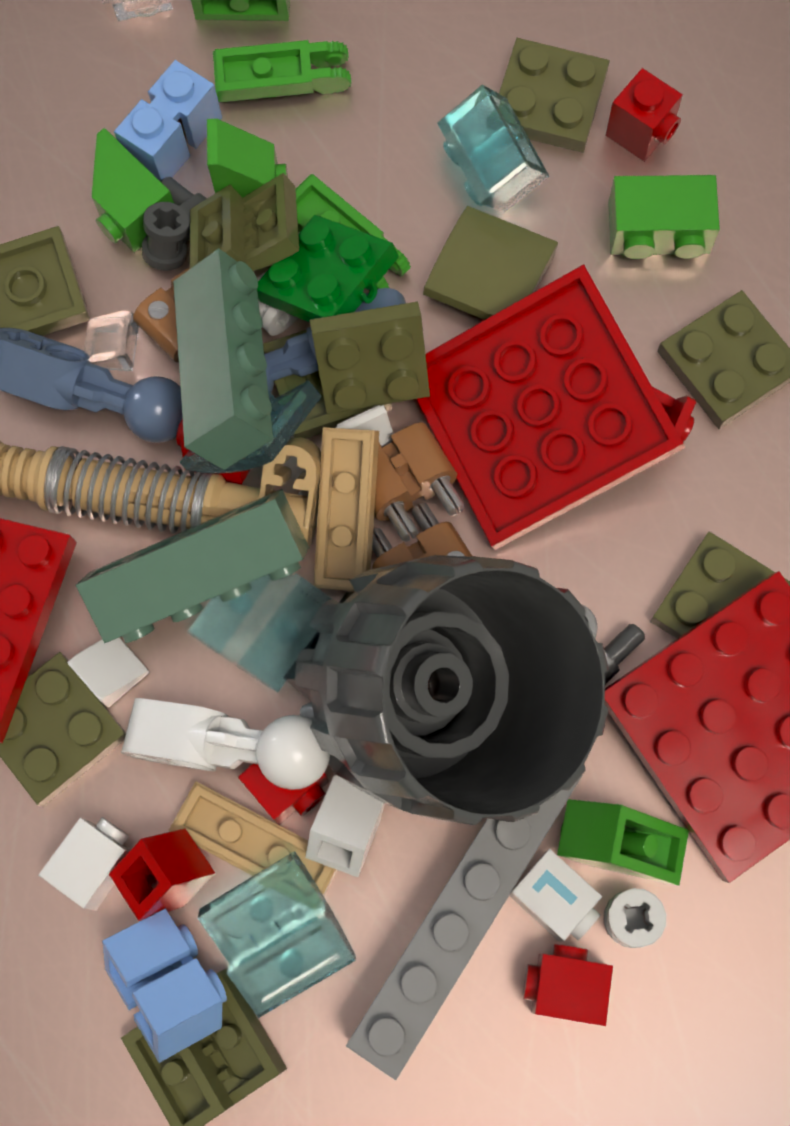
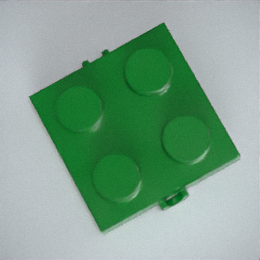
M314 215L298 234L299 251L274 263L258 281V299L261 303L309 323L311 319L352 313L357 310L362 302L369 304L375 299L378 282L399 256L392 242ZM364 289L370 291L368 296L363 292Z

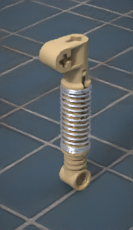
M302 437L283 441L266 457L262 471L261 486L257 488L227 483L222 475L214 474L213 472L209 473L208 471L204 472L203 470H199L194 474L191 468H187L183 472L180 466H175L171 470L168 464L159 467L157 462H152L148 466L145 460L136 463L133 458L125 461L122 456H117L113 459L110 454L102 457L100 453L94 452L90 455L87 450L79 453L75 448L70 449L63 446H51L46 451L38 450L36 452L35 449H23L18 446L10 447V445L0 441V496L16 497L20 500L29 499L32 502H37L41 510L49 511L50 513L55 512V514L65 510L67 516H71L76 511L79 518L84 517L87 513L90 520H94L99 514L102 522L111 517L112 522L117 524L122 518L125 526L131 524L134 519L137 528H140L145 522L148 530L154 528L157 523L159 531L163 532L167 525H169L170 532L174 534L179 527H181V532L276 492L274 491V485L282 487L291 478V468L283 466V464L294 456L297 457V466L305 469V471L295 479L293 489L309 491L308 496L286 492L284 494L310 549L318 513L321 451L312 441ZM72 499L73 506L69 511L68 502Z

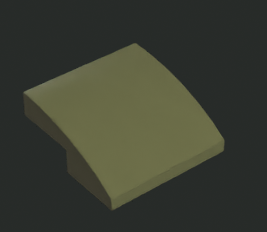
M282 173L243 198L231 185H228L191 208L190 269L218 248L237 262L242 261L246 263L253 271L272 265L298 252L299 235L296 188L289 178Z
M466 206L437 258L424 286L423 295L486 320L536 291L537 286L555 256L558 242Z
M228 968L217 973L227 996V1001L223 1003L221 1029L160 1063L157 1061L138 1026L121 1037L170 1126H204L287 1069Z

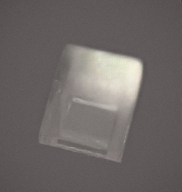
M119 311L91 318L88 321L84 352L90 356L89 362L109 370L133 371L139 326L133 320L134 314L132 311Z

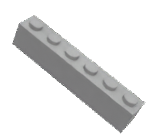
M581 777L569 791L561 790L541 804L539 812L535 815L516 822L494 819L486 820L348 1041L347 1048L394 1080H397Z

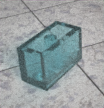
M484 85L476 89L437 123L446 139L443 143L445 152L456 165L461 167L467 178V181L464 182V187L471 199L479 206L485 205L504 213L550 177L507 98Z

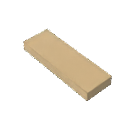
M323 427L314 588L355 591L349 580L371 570L380 431Z
M195 781L168 830L171 832L186 828L196 845L201 849L315 910L318 909L337 872L334 868L305 858L308 840Z

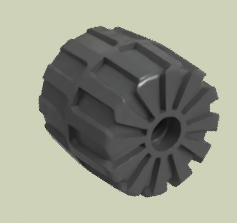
M433 555L368 570L349 580L355 592L344 603L330 599L320 606L309 623L311 627L320 633L316 648L302 649L296 661L295 686L309 689L311 702L301 707L300 716L312 720L310 726L312 733L321 750L330 754L329 766L336 775L352 786L385 804L411 814L476 825L482 818L516 822L535 815L539 812L541 804L561 790L569 791L586 771L584 763L597 737L603 735L609 710L605 706V673L609 669L603 643H597L584 617L585 608L569 589L555 588L540 578L537 568L506 559Z

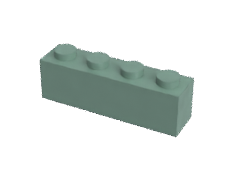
M218 248L174 280L173 283L184 447L225 470L272 441L273 431L271 422L272 406L269 400L266 376L267 362L264 356L261 330L263 324L259 312L257 293L258 280L253 270L242 261L237 262Z
M280 489L90 571L76 584V587L104 643L119 637H123L125 643H129L151 633L155 629L152 623L171 616L174 623L180 622L200 612L203 609L201 603L220 596L221 601L226 602L245 594L252 588L249 582L269 575L271 581H276L293 574L301 568L299 561L304 559L309 546L283 489Z

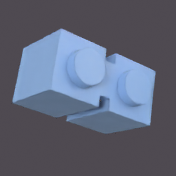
M174 60L148 91L151 103L149 104L141 99L114 131L116 139L160 182L165 177L170 176L173 178L190 157L182 126L177 121L181 118L188 144L197 149L207 137V119H222L215 85L177 60Z
M166 908L102 940L105 970L127 1009L131 1010L138 1006L140 1011L134 1014V1021L159 1063L222 1028L223 1003L227 1001L222 982L214 970L209 969L205 972L197 958L193 959L198 955V949L191 932L184 924L177 927Z

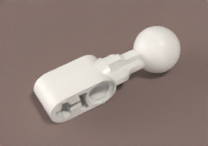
M135 698L121 751L122 754L141 760L205 771H216V767L235 769L243 762L258 764L267 780L280 788L289 790L302 789L314 784L324 774L330 760V754L321 750L310 729L312 720L299 715L284 716L271 722L264 730L250 729L244 719L232 718L225 713L213 709L144 698Z

